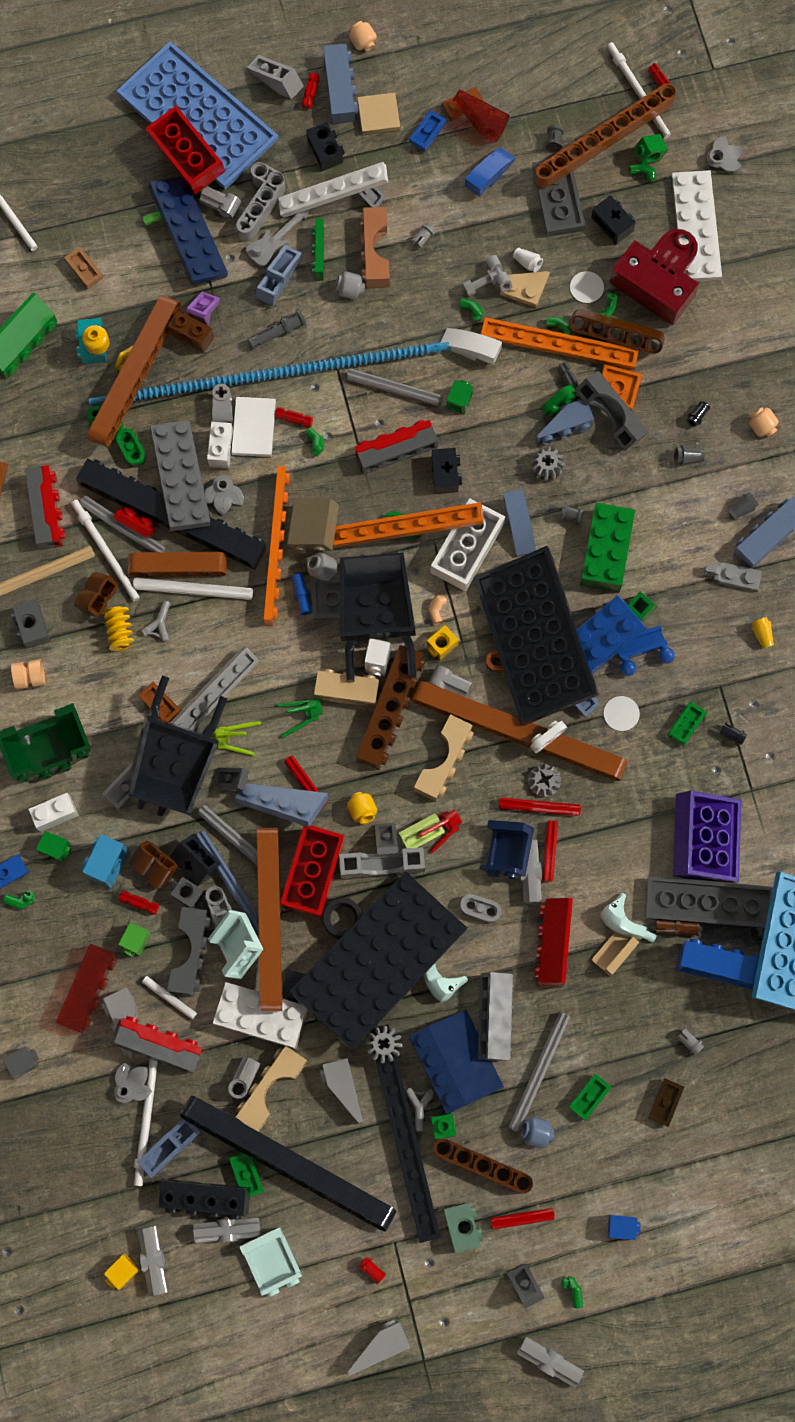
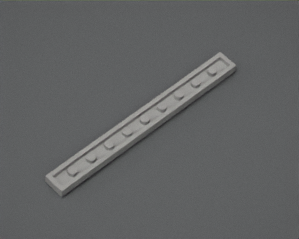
M243 646L170 723L194 730L216 707L220 695L226 697L259 662V659L246 646ZM132 763L102 793L117 809L130 797L129 780Z

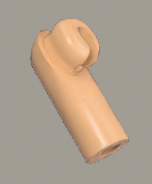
M443 595L433 597L428 607L433 625L443 622L439 612L441 607L447 603V599Z

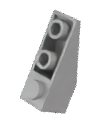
M124 988L103 998L106 1003L102 1005L107 1017L111 1015L114 1022L111 1024L113 1032L117 1027L119 1019H126V1016L137 1019L138 1008L130 989ZM121 1048L124 1056L128 1054V1057L134 1058V1052Z

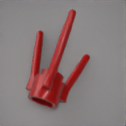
M454 809L437 815L441 822L419 833V836L422 837L441 826H444L446 830L450 829L430 850L431 854L453 833L459 830L458 826L462 824V820Z

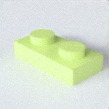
M435 813L399 832L406 849L417 848L445 833L441 826L422 837L419 836V833L440 822Z

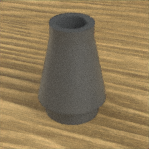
M684 445L675 447V463L683 465L704 461L705 459L704 449Z
M748 492L746 495L743 494L727 512L735 521L756 510L755 507L759 504L753 495Z

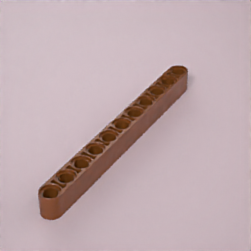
M418 681L411 701L417 705L448 717L453 715L474 727L529 748L533 744L531 740L539 733L543 735L548 731L547 728L534 723L523 726L520 719L516 716L424 681ZM563 734L539 751L615 781H621L628 763L626 759Z

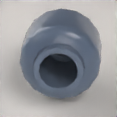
M531 1117L528 1121H524L522 1125L521 1138L529 1146L544 1148L549 1142L553 1141L554 1130H552L549 1121Z

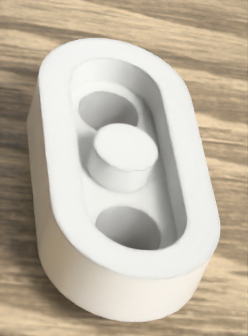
M554 721L547 727L548 731L543 735L539 733L531 740L533 743L530 746L531 749L538 753L560 736L568 727L563 721L559 723Z

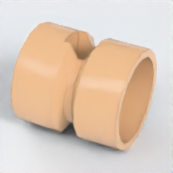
M41 659L31 660L27 665L24 662L11 664L12 679L16 690L28 688L29 684L33 687L45 685V672Z

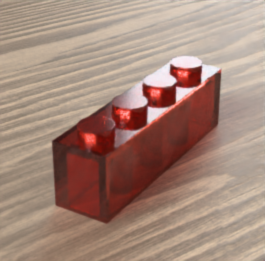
M91 943L89 944L56 1020L57 1024L83 1034L84 1030H88L92 1020L89 1018L92 1010L95 1011L100 1003L98 996L101 990L104 991L109 981L107 979L108 973L113 971L116 966V954Z

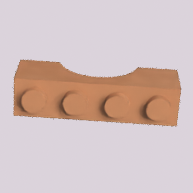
M387 207L363 208V215H360V227H364V233H360L361 245H365V251H361V261L366 263V269H362V281H366L367 288L390 287L389 260L380 257L373 248L375 242L381 236L387 234Z

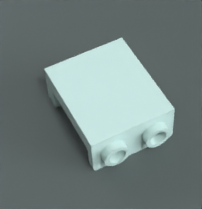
M229 910L208 938L210 943L220 946L227 963L222 969L225 977L242 979L263 951V947L247 914L243 912Z
M281 1227L240 1246L241 1252L245 1256L260 1289L261 1296L266 1294L269 1298L280 1292L279 1287L286 1284L289 1288L299 1283L298 1278L302 1277V1274Z

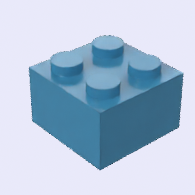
M101 834L99 839L96 838L91 847L93 851L90 857H86L82 869H84L83 873L90 880L111 889L129 850L124 844Z

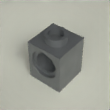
M184 877L180 881L176 880L171 887V896L188 908L195 909L205 895L201 888ZM184 888L192 890L191 895L187 898L181 897V891Z
M27 1046L3 1058L7 1069L14 1079H18L39 1066L37 1060H39L37 1053L34 1049L30 1050Z

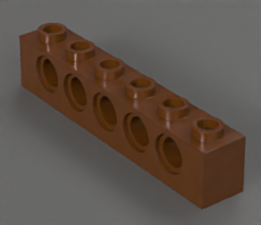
M400 645L356 756L357 762L380 770L381 765H386L389 754L386 752L388 747L393 746L397 735L394 732L396 727L400 728L404 718L401 715L403 708H408L411 697H408L410 690H415L418 682L417 678H410L408 674L401 672L403 667H408L406 647ZM415 650L417 675L418 671L422 672L425 660H423V653ZM397 685L405 688L402 693H396L393 689ZM389 704H395L398 708L394 712H389L386 707ZM381 723H388L390 728L386 731L379 728ZM379 741L383 744V747L376 750L371 745L373 742Z

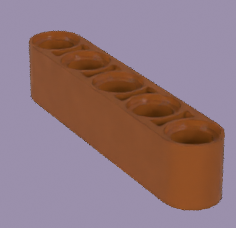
M135 552L128 554V575L131 577H221L227 574V554L223 552Z

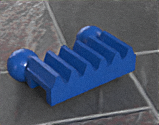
M661 625L644 630L618 653L620 661H622L620 671L623 675L631 676L636 672V664L630 659L635 656H641L644 653L648 654L650 651L654 652L660 649L659 659L662 663L669 664L674 660L675 653L671 648H668V643L665 641L661 631Z

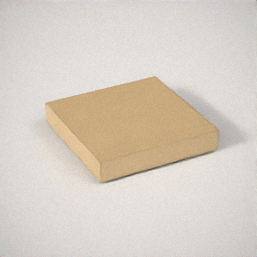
M395 93L357 97L363 135L400 130Z

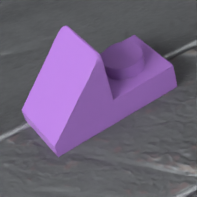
M202 291L187 307L186 312L192 318L208 326L211 313L219 305L220 298Z

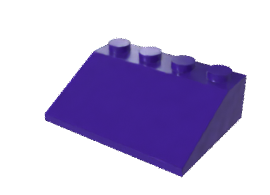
M696 791L676 794L673 876L687 879L739 882L742 800Z

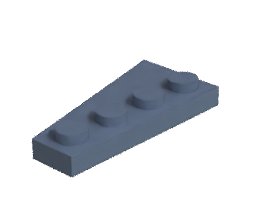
M246 784L244 791L240 790L235 800L238 804L310 827L327 802L328 793Z

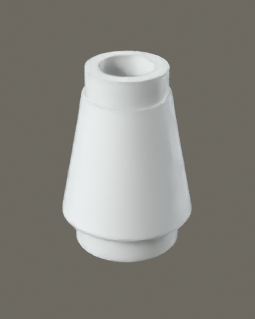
M517 248L513 254V258L529 272H537L542 266L543 259L539 254Z

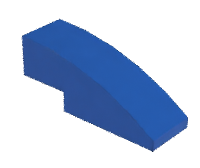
M501 147L480 162L465 178V187L480 197L515 161V157Z

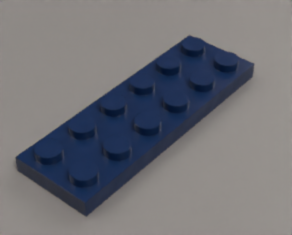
M181 177L150 182L148 188L191 285L226 278L228 271L189 186Z

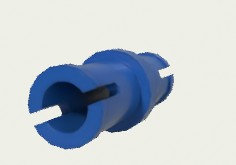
M295 574L291 576L295 591L293 594L294 599L297 600L299 614L306 616L312 613L308 598L310 596L309 590H306L303 574Z

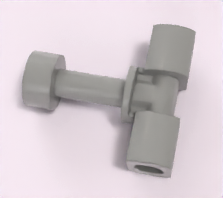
M497 255L486 259L490 269L487 270L488 275L472 283L470 279L462 283L468 297L476 294V289L490 282L493 285L497 283L502 292H506L513 287L507 273L503 272Z

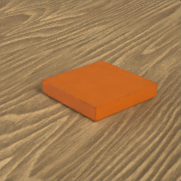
M604 364L602 375L632 411L642 374Z

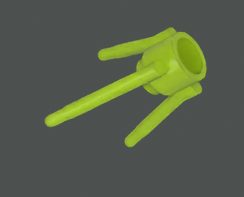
M256 721L219 727L215 730L212 737L219 740L218 749H227L254 756V752L226 745V743H230V736H245L247 734L245 731L230 732L231 730L257 726L261 722Z

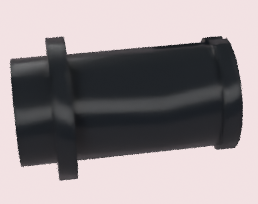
M700 401L694 411L688 414L687 422L694 427L700 425L702 418L710 410V405L705 401Z
M726 722L719 733L736 742V745H742L747 737L744 730L740 731Z

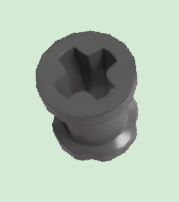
M558 125L548 126V141L545 143V147L551 151H559L562 149L561 135L564 134V129Z
M564 503L560 520L566 519L579 525L584 508L581 507L579 509Z

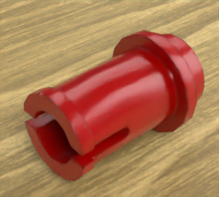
M366 1256L358 1265L361 1269L360 1272H365L378 1285L386 1276V1273L372 1262V1258L369 1259Z

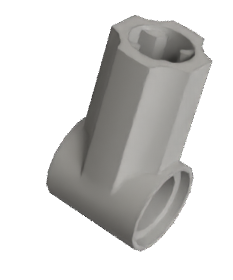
M208 186L203 189L200 197V203L217 210L222 217L230 220L234 217L241 204V200L234 194L226 193L225 195Z
M440 665L436 666L428 682L464 697L467 696L472 685L471 682L454 675L451 670Z
M243 1056L233 1081H231L228 1087L233 1099L242 1101L247 1098L249 1089L261 1065L259 1062ZM236 1085L244 1086L245 1089L241 1095L233 1093Z

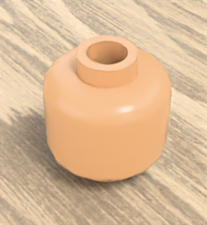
M359 21L349 29V39L357 50H365L367 52L375 46L374 42L377 35L369 23Z
M760 407L749 416V426L757 436L762 437L766 435L769 437L777 431L775 427L778 425L779 420L771 409Z

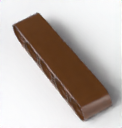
M585 309L575 310L569 321L570 328L575 332L651 354L659 353L665 341L664 334L658 330ZM575 318H581L584 323L576 322ZM594 323L601 324L603 328H596ZM612 329H620L622 333L616 334ZM638 334L641 338L634 339L631 335ZM656 339L660 344L654 345L650 340Z
M439 1139L433 1146L434 1154L438 1158L513 1191L523 1194L531 1191L533 1187V1180L528 1174L448 1139ZM441 1142L449 1146V1152L446 1155H440L437 1152V1145ZM460 1151H465L469 1155V1160L465 1164L459 1163L457 1160V1154ZM479 1160H486L488 1162L489 1169L486 1172L478 1171L477 1163ZM501 1168L506 1169L509 1173L506 1181H500L497 1178V1172ZM520 1177H525L529 1182V1186L525 1190H521L517 1186V1181Z

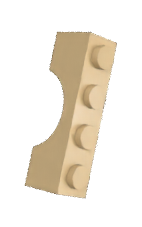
M453 715L449 716L441 732V738L448 746V757L439 767L422 770L414 786V792L435 802L438 797L443 798L447 787L444 785L447 779L451 780L456 771V768L453 767L456 761L460 762L465 753L463 747L465 743H470L474 732H472L473 725Z
M287 1046L284 1049L281 1047L278 1049L273 1057L275 1059L271 1067L268 1065L261 1074L263 1079L259 1085L255 1083L248 1093L251 1095L246 1103L242 1101L236 1110L238 1113L236 1118L258 1132L271 1116L265 1103L269 1087L279 1079H296L308 1062Z

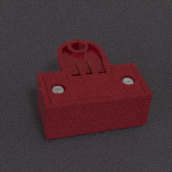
M683 229L667 231L652 250L634 240L612 268L609 283L673 326L695 298L699 282L685 274V271L697 255L698 243L690 232ZM686 238L689 243L682 245L678 240Z

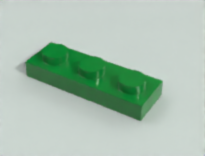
M316 218V226H312V238H315V244H312V255H315V261H312V273L316 274V281H324L323 218Z

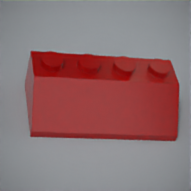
M546 898L545 904L540 906V916L543 917V925L538 927V937H541V946L537 945L536 949L539 967H535L534 979L538 980L537 985L563 988L566 983L573 898Z

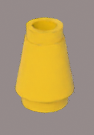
M767 617L751 622L753 626L751 629L762 649L774 645L771 621L768 622Z

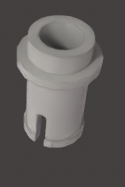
M430 223L422 224V229L411 240L414 245L418 244V248H422L428 238L434 236L435 228Z
M685 1028L682 1033L688 1039L682 1034H679L677 1039L690 1050V1054L693 1053L696 1056L704 1046L702 1041L699 1042Z

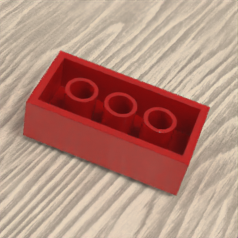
M177 105L145 128L149 138L194 194H197L226 172L220 158Z
M311 825L310 827L303 826L280 902L282 908L322 919L340 859L339 854H341L344 846L345 835Z

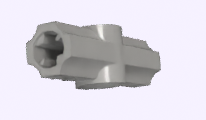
M532 840L526 876H520L523 888V901L527 905L542 903L540 883L542 881V870L538 857L537 840Z
M259 1218L216 1220L217 1222L193 1224L195 1243L211 1241L230 1242L243 1238L261 1237Z
M157 1226L139 1229L140 1262L142 1271L145 1273L149 1296L168 1293L164 1271L166 1268L163 1250L160 1249Z
M526 1336L517 1351L518 1355L537 1365L536 1367L552 1377L556 1376L574 1388L579 1384L584 1370L565 1360L559 1353L548 1347H543Z

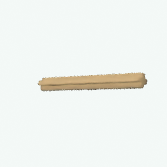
M85 547L1 582L0 596L94 557L95 554L92 547Z

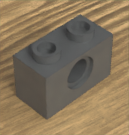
M37 599L13 606L14 613L11 615L14 624L19 626L20 632H17L20 644L24 643L26 648L29 649L51 642ZM34 621V625L31 628H25L27 622Z

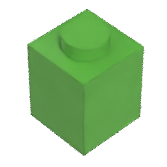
M130 922L118 945L123 948V953L131 957L134 954L140 956L151 933Z

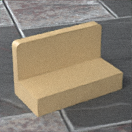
M614 932L593 957L592 962L611 977L639 944V941L634 937L630 938Z

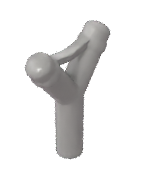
M163 601L157 619L141 630L143 636L155 635L161 638L162 642L169 640L164 621L171 604L170 602ZM158 628L160 635L152 631Z
M407 1088L405 1090L406 1096L415 1108V1131H423L424 1109L436 1093L433 1089H429L426 1092H416L412 1088ZM415 1094H419V1095L425 1094V1095H424V1097L421 1099V1101H419V1099L417 1098V1096H416Z

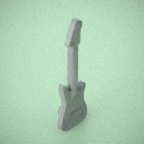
M310 209L297 213L273 236H270V230H267L261 239L249 244L246 247V253L249 258L259 267L264 268L268 266L277 250L289 243L288 239L280 240L302 219H307Z

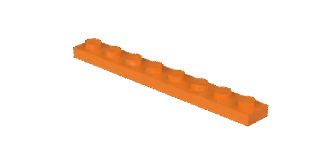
M487 317L484 319L481 335L499 340L502 343L630 370L635 369L639 351L626 346Z
M278 466L264 610V623L273 626L274 619L278 617V607H275V600H279L280 588H277V580L281 581V568H278L279 561H283V549H280V544L285 540V530H282V523H286L287 518L284 504H288V492H285L286 485L290 484V473H287L286 466Z
M478 502L339 525L335 529L333 548L484 524L482 504Z

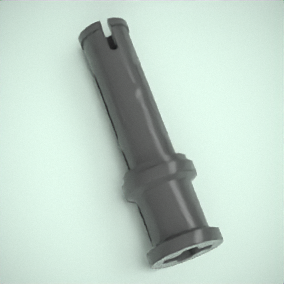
M296 309L295 313L286 318L281 317L280 322L247 339L254 350L281 334H290L293 329L300 325L305 326L306 322L300 310Z

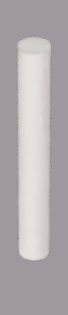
M148 976L144 978L142 983L188 1018L193 1020L197 1016L195 1011Z

